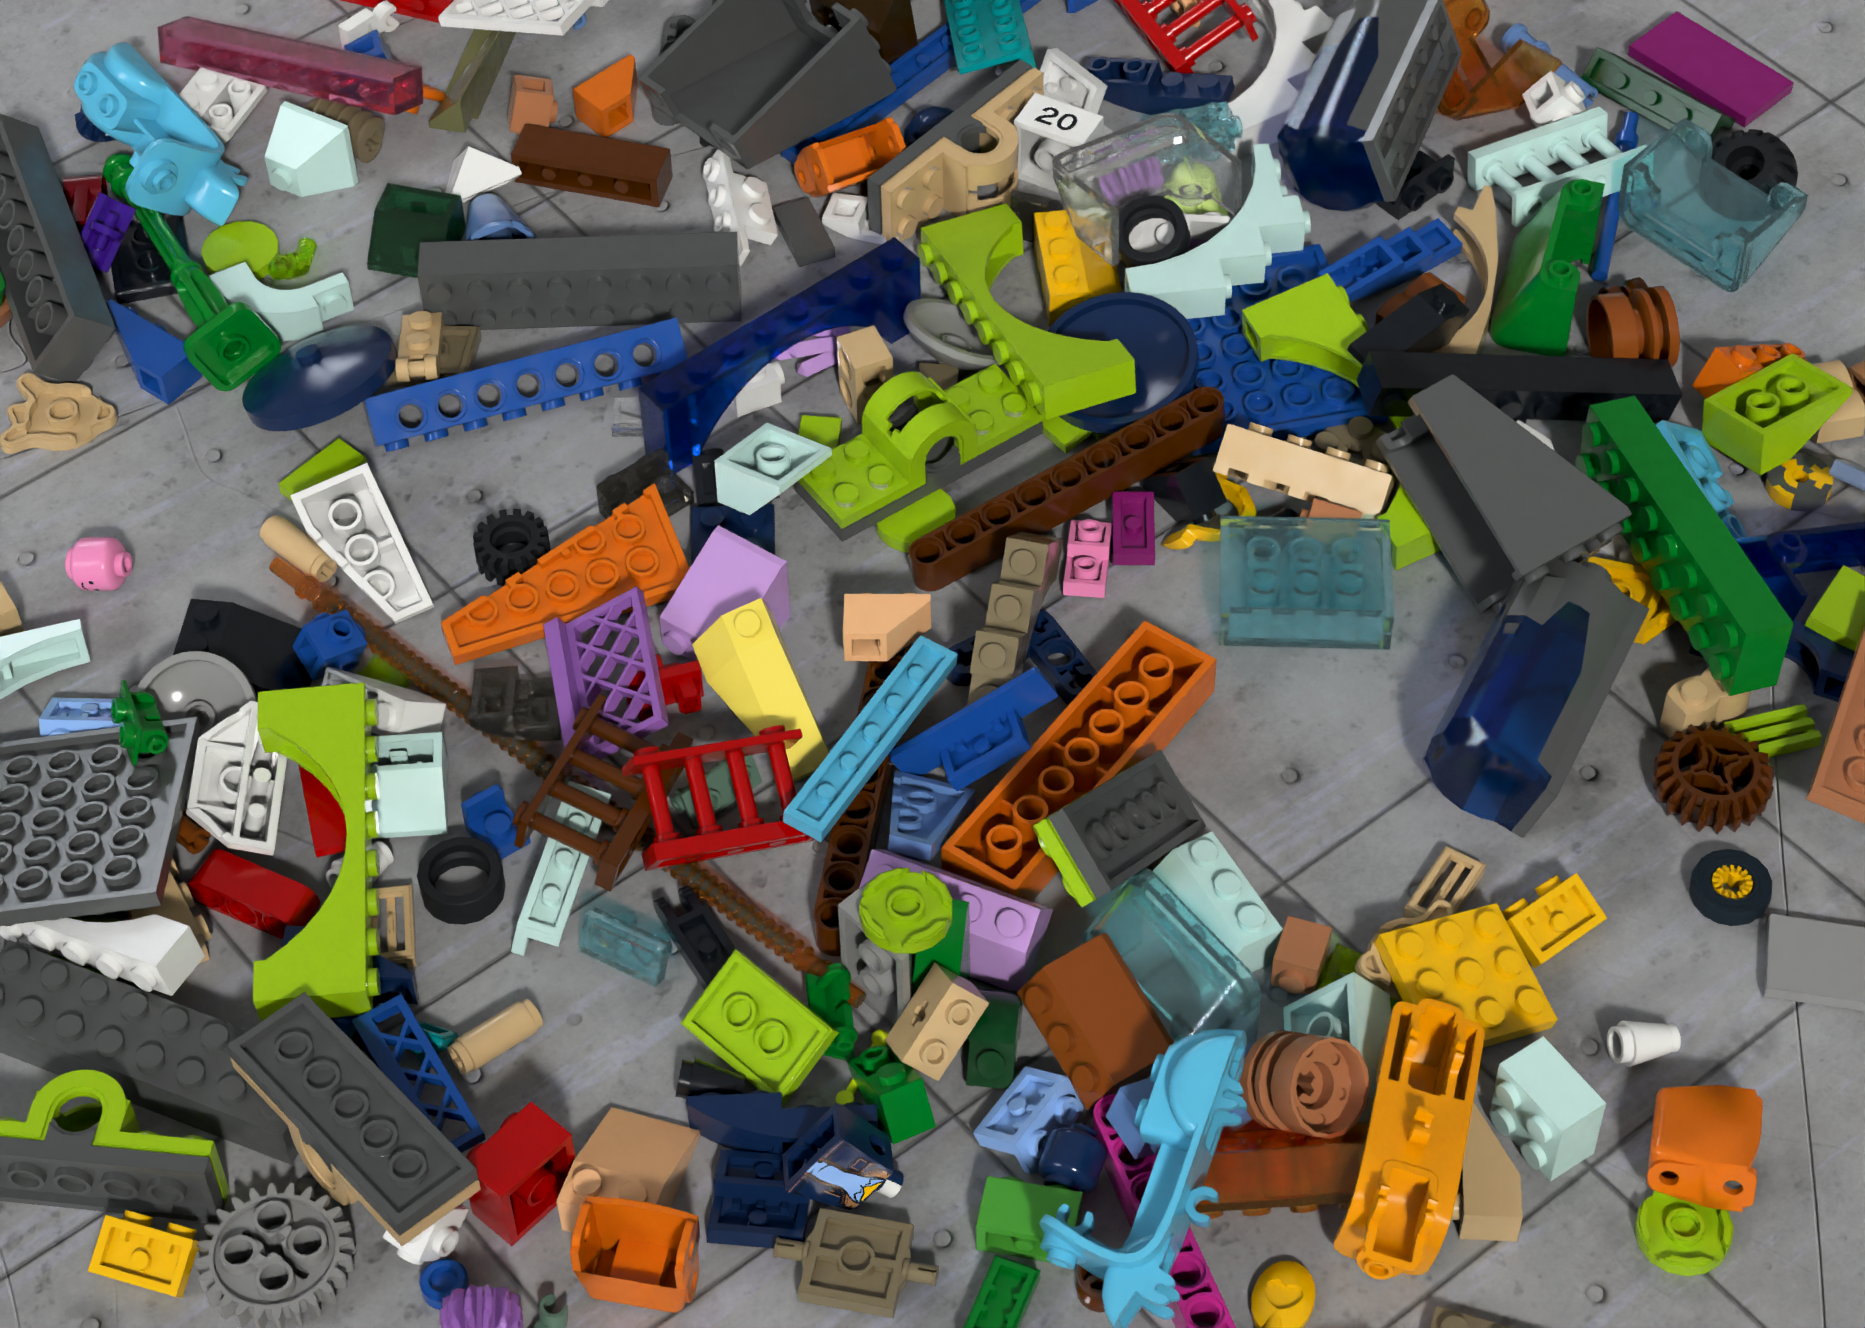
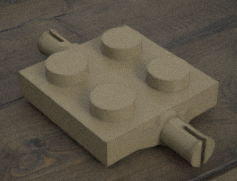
M819 1208L815 1227L805 1242L777 1237L774 1246V1258L779 1257L801 1261L803 1273L798 1288V1301L893 1319L900 1292L906 1286L907 1281L936 1286L939 1275V1265L934 1266L911 1261L910 1249L914 1237V1224Z

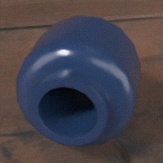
M1073 1123L1069 1128L1062 1127L1051 1132L1038 1162V1171L1044 1179V1186L1053 1184L1063 1185L1072 1191L1082 1192V1194L1089 1193L1096 1187L1107 1158L1105 1146L1096 1138V1131L1086 1125Z

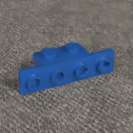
M1033 667L891 750L890 760L901 772L921 777L943 764L948 782L956 791H959L1032 748L1022 718L1058 697L1056 688L1037 667Z

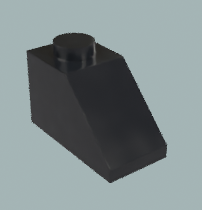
M1208 457L1178 460L1139 481L1146 492H1154V500L1175 521L1192 520L1194 525L1203 523L1216 516L1214 509L1228 502L1217 476L1213 472V467Z

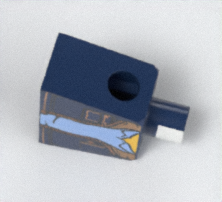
M837 1102L782 1155L786 1192L847 1210L857 1209L875 1191L892 1198L897 1195L903 1184V1173L895 1169L893 1165L891 1140L887 1134Z

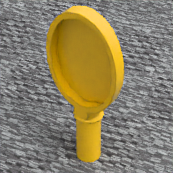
M1280 1261L1263 1271L1254 1285L1251 1296V1317L1256 1328H1304L1313 1312L1316 1296L1315 1284L1307 1268L1294 1261Z

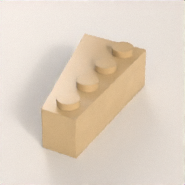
M1250 422L1248 430L1227 424L1213 472L1239 478L1248 483L1276 490L1313 503L1314 498L1360 511L1363 512L1362 519L1376 523L1377 516L1387 512L1398 482L1396 476L1388 474L1390 470L1389 465L1366 459L1365 465L1361 466L1349 462L1351 453L1329 446L1326 453L1323 454L1310 449L1313 441L1291 434L1288 435L1285 442L1272 437L1274 429Z

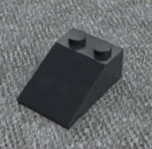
M190 600L173 655L189 651H202L227 659L239 667L250 680L257 700L258 692L310 687L312 682L310 675L292 647L302 628L233 602Z

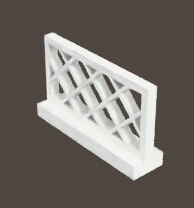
M454 0L438 16V19L443 27L563 36L590 6L604 7L609 0Z

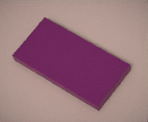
M1678 11L1629 45L1628 56L1694 97L1735 118V122L1744 128L1792 92L1793 81Z

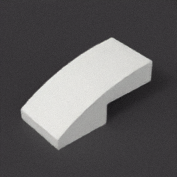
M833 192L822 217L823 225L852 239L886 245V238L883 237V233L880 235L869 230L868 197ZM897 236L894 239L896 248L900 244L899 237Z

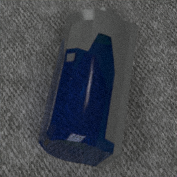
M1356 0L1350 5L1348 11L1339 14L1332 23L1277 135L1279 154L1293 184V189L1307 201L1327 210L1343 212L1366 209L1377 202L1396 201L1462 55L1443 0Z
M1558 559L1548 565L1551 572L1530 585L1527 584L1525 579L1518 582L1514 581L1421 759L1424 769L1443 796L1461 810L1479 818L1494 821L1522 838L1558 796L1650 610L1623 594L1612 582L1608 571L1601 565L1593 562L1579 563L1571 561L1564 564L1561 559Z

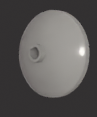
M934 298L916 299L907 305L903 319L909 333L940 364H947L964 370H983L993 364H996L999 368L1004 366L997 363L989 345H984L981 342L976 328L972 324L968 325L966 323L963 312L958 305H953L951 301Z
M202 651L183 652L164 659L143 677L135 691H144L155 698L161 716L160 721L190 717L199 718L201 714L207 713L209 722L205 727L201 728V735L224 719L239 712L240 708L249 701L258 702L250 680L239 667L221 656Z

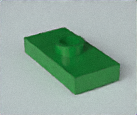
M995 1255L963 1328H1020L1040 1281L1041 1270Z

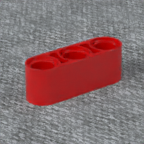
M214 849L187 883L192 897L202 905L282 940L286 926L305 927L321 906L319 897L307 886L221 849Z

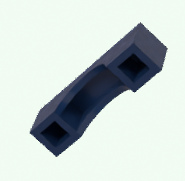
M1790 617L1794 624L1784 657L1798 664L1810 678L1814 695L1838 702L1855 651L1831 641L1804 626L1806 622ZM1691 644L1689 653L1703 658L1699 650H1695Z

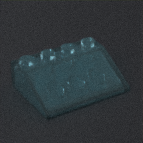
M1220 516L1219 646L1390 650L1394 623L1390 520Z

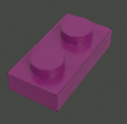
M1113 491V565L1155 566L1154 492Z

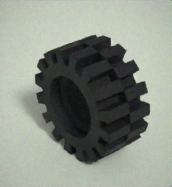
M506 509L499 511V518H495L493 514H490L486 517L487 524L483 522L478 524V532H474L473 545L478 570L481 575L485 573V578L488 581L492 582L496 578L497 585L504 586L506 579L517 572L523 574L537 564L538 558L551 551L547 527L544 526L543 520L540 517L534 519V513L527 511L522 516L521 509H513V515H507ZM510 543L527 545L525 548L511 553L498 550Z

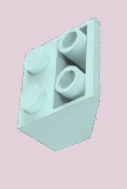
M443 733L377 736L379 762L372 763V773H377L379 800H372V811H377L380 834L379 838L372 839L448 834L449 763Z

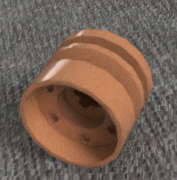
M1285 1030L1267 1033L1251 1046L1244 1059V1068L1239 1081L1244 1091L1241 1097L1247 1104V1111L1250 1117L1262 1127L1326 1139L1344 1135L1357 1124L1367 1105L1370 1088L1367 1066L1359 1050L1347 1040Z

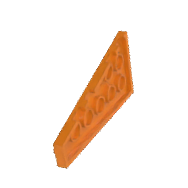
M655 483L644 489L643 495L628 505L624 502L612 510V516L598 525H589L538 558L537 564L523 574L517 572L506 579V585L489 596H480L441 622L442 633L454 665L545 638L543 624L556 617L567 624L636 586L644 593L646 607L670 600L690 568ZM633 606L623 610L620 615L632 612Z

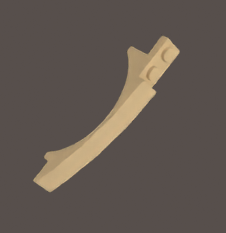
M1484 185L1473 210L1458 206L1454 213V220L1466 232L1458 229L1453 231V234L1463 243L1461 252L1477 272L1484 298L1476 313L1455 333L1451 342L1430 353H1482L1488 333L1498 265L1496 208L1492 187Z

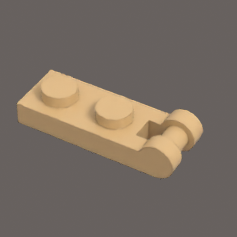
M417 311L410 315H402L398 358L395 361L398 382H411V377L423 376L426 377V380L439 379L444 333L442 312Z

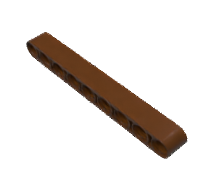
M1212 387L1195 389L916 539L909 547L910 565L915 586L924 591L942 589L1003 556L1007 537L1019 532L1041 535L1112 496L1113 491L1121 492L1218 439L1225 431V405L1222 392Z
M913 642L889 661H869L857 716L905 656ZM890 753L831 830L814 908L816 945L822 953L829 956H841L839 927H832L839 926L838 904L859 889L871 850L876 847L893 766L889 756Z

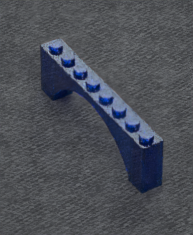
M894 237L638 387L645 454L669 477L692 465V456L700 455L699 453L705 446L722 414L745 385L778 355L810 336L839 327H870L873 325L879 334L890 344L909 334L903 315L911 301L921 299L920 258Z

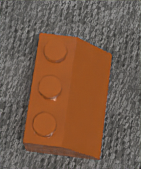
M1107 933L1094 937L1045 965L1017 992L1087 1110L1094 1108L1095 1104L1102 1097L1117 1094L1120 1087L1148 1078L1151 1075L1157 1055H1165L1168 1047L1174 1043Z

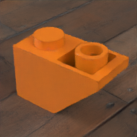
M629 54L573 89L576 117L601 137L607 138L634 121L638 89L635 57Z

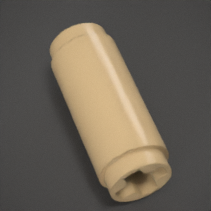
M274 515L268 518L262 525L260 538L264 540L265 545L311 579L325 582L336 572L338 565L308 534L286 518Z
M529 999L521 1002L517 1001L455 1039L454 1043L448 1046L449 1054L454 1064L463 1074L471 1070L475 1071L537 1033V1029L543 1026L542 1017Z

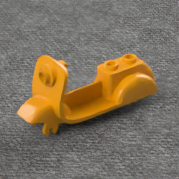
M1430 998L1420 1000L1418 1005L1400 1001L1392 1009L1378 1058L1375 1077L1376 1092L1356 1186L1345 1218L1335 1235L1333 1243L1335 1250L1344 1256L1357 1260V1265L1363 1272L1379 1280L1395 1277L1400 1273L1422 1275L1428 1272L1445 1239L1462 1171L1485 1032L1480 1024L1464 1019L1460 1008Z

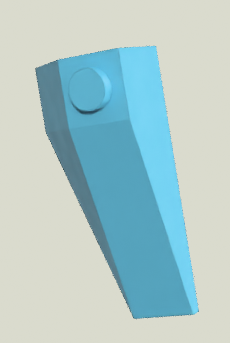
M1665 420L1658 422L1656 427L1753 565L1756 564L1757 560L1743 524L1729 512L1728 507L1734 504L1731 493L1726 489L1723 490L1717 481V478L1723 475V472L1701 430Z

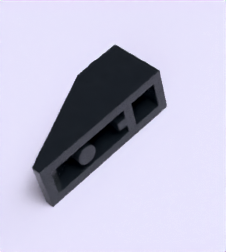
M1443 283L1416 294L1352 342L1347 351L1362 365L1369 351L1430 353L1451 342L1470 309L1458 299V296L1452 290L1448 289Z

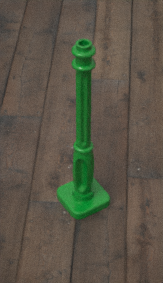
M120 153L110 155L103 167V175L106 181L111 184V189L115 195L125 198L128 205L136 209L135 216L169 268L171 283L177 289L180 300L188 315L198 327L183 344L185 355L190 363L219 391L226 392L237 388L279 354L281 350L280 340L249 305L243 302L228 305L220 290L204 273L201 265L196 261H191L161 212L137 206L129 200L125 186L134 169L129 162L131 156Z

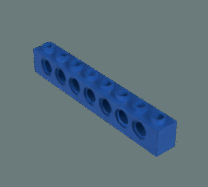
M676 317L368 397L362 403L374 447L384 445L386 452H391L409 447L408 439L424 435L425 442L449 436L447 428L463 424L464 431L466 432L488 426L486 418L502 414L503 421L527 416L525 408L541 404L542 411L565 406L564 398L576 394L580 395L581 401L603 396V387L618 384L619 391L643 385L641 377L656 374L658 381L681 375L679 367L688 365L689 361ZM637 345H645L651 350L653 359L648 367H642L635 362L633 352ZM599 355L609 356L613 360L615 368L610 377H603L597 373L595 360ZM560 365H568L574 369L576 381L573 386L564 387L558 383L556 371ZM529 375L536 380L538 389L533 397H525L519 393L517 381L520 376ZM490 385L498 391L499 401L495 407L488 408L479 402L478 391L481 386ZM451 395L459 401L460 411L456 417L448 418L440 413L438 404L442 396ZM410 405L419 410L421 421L416 428H407L401 424L399 412L402 407Z

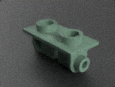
M749 755L744 756L753 789L762 780L753 756ZM727 759L720 761L705 772L714 815H717L736 801ZM688 784L684 788L676 789L674 791L675 796L670 801L678 813L686 810L691 825L696 830L699 828Z

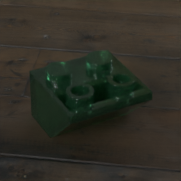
M387 183L374 210L367 259L368 270L418 278L420 242L461 241L466 231L461 195Z

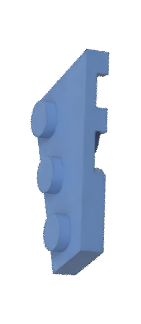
M894 770L888 851L903 854V856L917 861H931L974 808L977 790L964 787L956 791L950 783Z

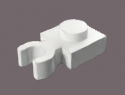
M385 0L380 2L373 12L365 8L339 24L338 30L343 54L346 55L344 45L376 29L379 34L383 31L391 32L399 26V22L391 17L390 14L397 10L396 7Z

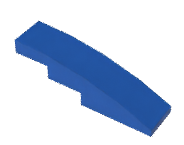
M1437 218L1415 232L1408 227L1386 241L1381 236H1378L1319 271L1317 277L1328 273L1336 286L1341 285L1345 289L1349 301H1353L1397 286L1433 269L1460 254L1463 243Z

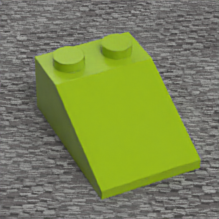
M1792 353L1704 399L1702 434L1709 445L1761 476L1790 460L1852 395L1853 387Z

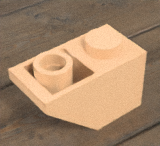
M844 594V661H889L914 642L920 635L931 629V594Z

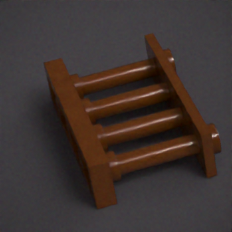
M598 694L590 708L583 706L579 711L572 728L575 730V733L531 803L525 800L522 802L512 824L518 827L514 845L521 849L533 830L593 858V864L599 866L595 885L611 892L650 827L653 817L643 776L642 778L635 775L623 777L622 769L583 750L593 735L632 754L639 749L657 745L603 720L602 716L607 697ZM677 732L670 746L662 744L659 747L660 752L692 747L694 739ZM573 766L633 794L632 799L636 802L631 810L626 807L620 810L564 783ZM685 766L660 770L666 798ZM553 798H556L614 826L613 831L616 832V835L612 842L604 840L601 843L543 814Z

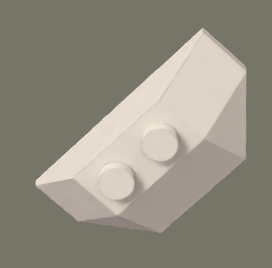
M249 701L240 708L239 712L224 719L198 738L186 814L227 848L273 856L287 757L277 752L265 753L257 729L258 702Z

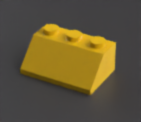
M1073 209L1034 213V251L1049 328L1062 314L1083 301L1104 294L1122 292L1116 259H1110L1108 253L1110 233Z

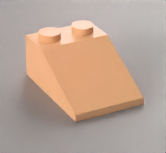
M611 1107L574 1159L556 1200L562 1230L573 1233L580 1207L585 1202L586 1197L629 1199L671 1208L700 1138V1130Z

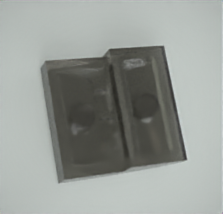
M518 665L475 669L469 712L470 727L511 739L528 741L561 740V727L552 677L520 679Z

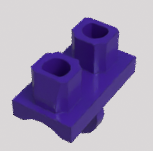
M101 192L98 193L80 232V237L92 267L108 273L136 209L120 203Z

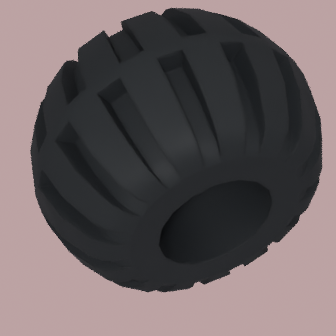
M1749 129L1748 132L1744 133L1743 130L1732 132V136L1729 138L1724 136L1715 143V146L1709 149L1701 167L1700 188L1710 208L1721 216L1739 222L1765 221L1766 217L1770 215L1774 217L1781 212L1782 208L1788 205L1797 185V163L1788 146L1770 132L1764 133L1762 130Z

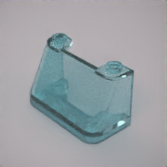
M1684 117L1624 165L1618 201L1620 218L1630 230L1717 287L1727 292H1735L1748 282L1801 217L1806 208L1808 195L1796 186L1786 182H1780L1770 190L1769 195L1712 160L1713 147L1710 134L1704 128L1699 127Z

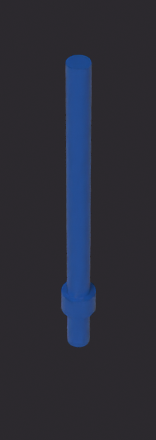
M1635 112L1624 114L1621 130L1616 134L1614 145L1623 152L1635 149L1638 145L1639 137L1636 130L1639 116ZM1625 189L1612 193L1607 197L1592 271V278L1595 281L1603 282L1608 277Z

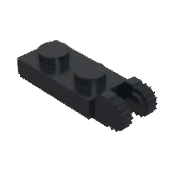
M686 885L678 889L679 900L687 910V913L677 917L671 905L664 897L653 901V905L660 921L667 930V934L705 990L736 948L706 904L702 905L690 886Z

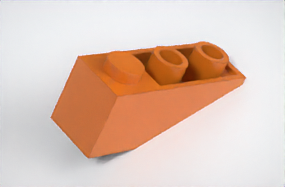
M1791 343L1716 347L1692 386L1706 399L1792 353L1805 361L1807 360L1804 358L1805 353Z

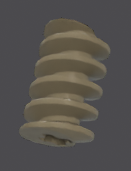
M328 92L321 98L313 99L306 106L305 109L348 125L354 158H358L363 163H369L377 156L381 149L382 138L385 132V122L382 118L373 116L368 110H362L357 104H351L346 98H340L335 92Z

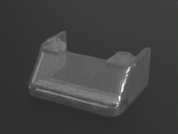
M1164 113L1059 153L1052 161L1053 179L1076 236L1112 266L1119 264V212L1132 200L1144 196L1163 197L1169 195L1182 205L1192 207L1213 199L1233 216H1236L1241 210L1242 160L1178 114Z

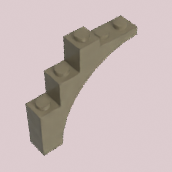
M1019 532L1006 538L1000 580L991 584L985 626L976 630L970 667L972 677L967 706L1022 674L1039 611L1050 586L1057 579L1063 538L1028 532Z

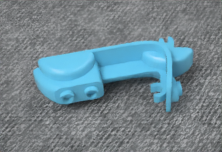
M116 43L108 51L91 54L85 60L76 76L74 89L82 100L81 106L86 117L101 131L131 146L135 151L129 161L134 169L125 186L129 200L137 206L170 215L184 216L193 209L210 222L223 226L239 198V190L236 185L245 186L248 178L238 175L240 169L224 164L221 160L225 152L222 141L129 43Z
M1215 1029L1202 1031L1171 1044L1165 1055H1157L1150 1077L1151 1082L1155 1084L1150 1098H1143L1138 1106L1135 1126L1140 1127L1139 1132L1143 1142L1159 1146L1160 1149L1130 1234L1122 1248L1114 1249L1108 1247L1090 1236L1095 1226V1218L1092 1212L1087 1211L1082 1224L1072 1227L1067 1224L1071 1211L1069 1205L1062 1204L1057 1211L1056 1218L1045 1214L1039 1222L1044 1233L1040 1247L1048 1253L1046 1259L1050 1263L1065 1269H1074L1075 1264H1078L1103 1280L1102 1299L1104 1310L1112 1328H1128L1142 1307L1154 1316L1164 1320H1169L1175 1316L1173 1310L1166 1305H1169L1170 1302L1179 1301L1180 1294L1174 1289L1176 1283L1169 1273L1180 1253L1190 1223L1192 1222L1199 1227H1210V1216L1197 1212L1195 1208L1197 1203L1202 1200L1218 1203V1192L1213 1188L1203 1185L1223 1127L1242 1124V1117L1235 1113H1229V1111L1235 1109L1247 1110L1245 1100L1237 1095L1244 1092L1239 1083L1244 1068V1052L1247 1044L1246 1034L1243 1030Z

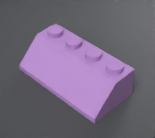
M883 849L871 850L860 887L878 873L881 874L896 868H910V872L922 874L923 870L934 874L946 885L952 899L969 902L970 977L1012 991H1019L1030 980L1053 912L1052 908L892 851Z

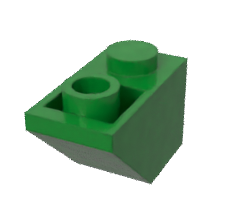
M889 1045L870 1047L864 1050L859 1057L847 1061L849 1070L866 1105L877 1104L878 1129L887 1134L893 1145L936 1127L923 1078L911 1066L901 1062Z

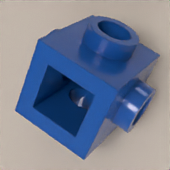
M346 609L332 615L329 612H324L311 619L308 624L303 625L292 647L311 679L315 681L324 677L326 666L347 672L354 670L359 665V659L368 643L362 627L354 622Z

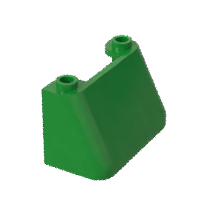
M1586 179L1568 182L1517 233L1512 244L1491 319L1490 337L1497 345L1543 356L1566 355L1576 294L1580 281V272L1572 262L1582 259L1583 264H1590L1605 183Z

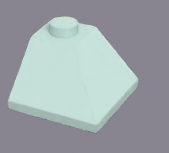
M284 101L280 106L264 156L270 185L299 197L354 187L359 181L348 125Z
M765 423L714 460L717 501L739 512L751 515L832 456V448L772 424Z

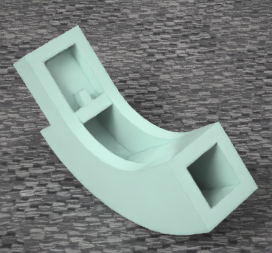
M246 262L209 275V278L220 290L228 305L236 302H243L249 305L273 330L280 341L302 340L324 332L322 322L354 310L349 282L343 272L293 290H279L263 285L255 278Z

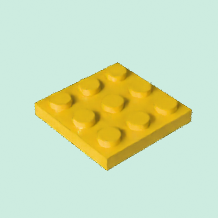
M1497 903L1379 934L1374 942L1403 1002L1418 1005L1420 1000L1430 998L1455 1005L1462 1010L1464 1019L1474 1021L1484 1028L1483 1048L1551 1029L1558 1020Z

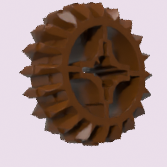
M1709 722L1703 728V731L1698 730L1692 724L1685 734L1676 731L1674 736L1671 737V741H1665L1661 746L1658 757L1655 758L1653 765L1652 784L1653 789L1657 790L1658 803L1667 804V816L1680 814L1682 826L1690 821L1696 823L1699 832L1705 826L1712 827L1717 835L1723 829V826L1728 827L1734 833L1741 823L1750 826L1755 817L1761 816L1762 812L1765 811L1768 799H1771L1774 788L1772 786L1774 778L1773 767L1769 766L1768 753L1759 752L1758 741L1745 742L1744 731L1737 735L1729 733L1727 724L1720 731L1713 730ZM1692 764L1688 771L1680 772L1682 768ZM1745 784L1746 787L1734 793L1737 786Z

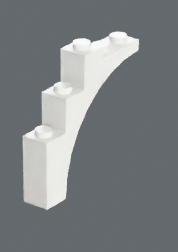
M1248 0V3L1263 20L1271 37L1273 53L1267 67L1251 87L1235 100L1211 112L1210 141L1230 162L1253 153V145L1269 143L1271 145L1305 130L1309 108L1306 98L1321 91L1322 74L1324 71V67L1320 69V66L1315 71L1316 55L1334 22V19L1328 17L1317 5L1304 10L1301 4L1294 0Z

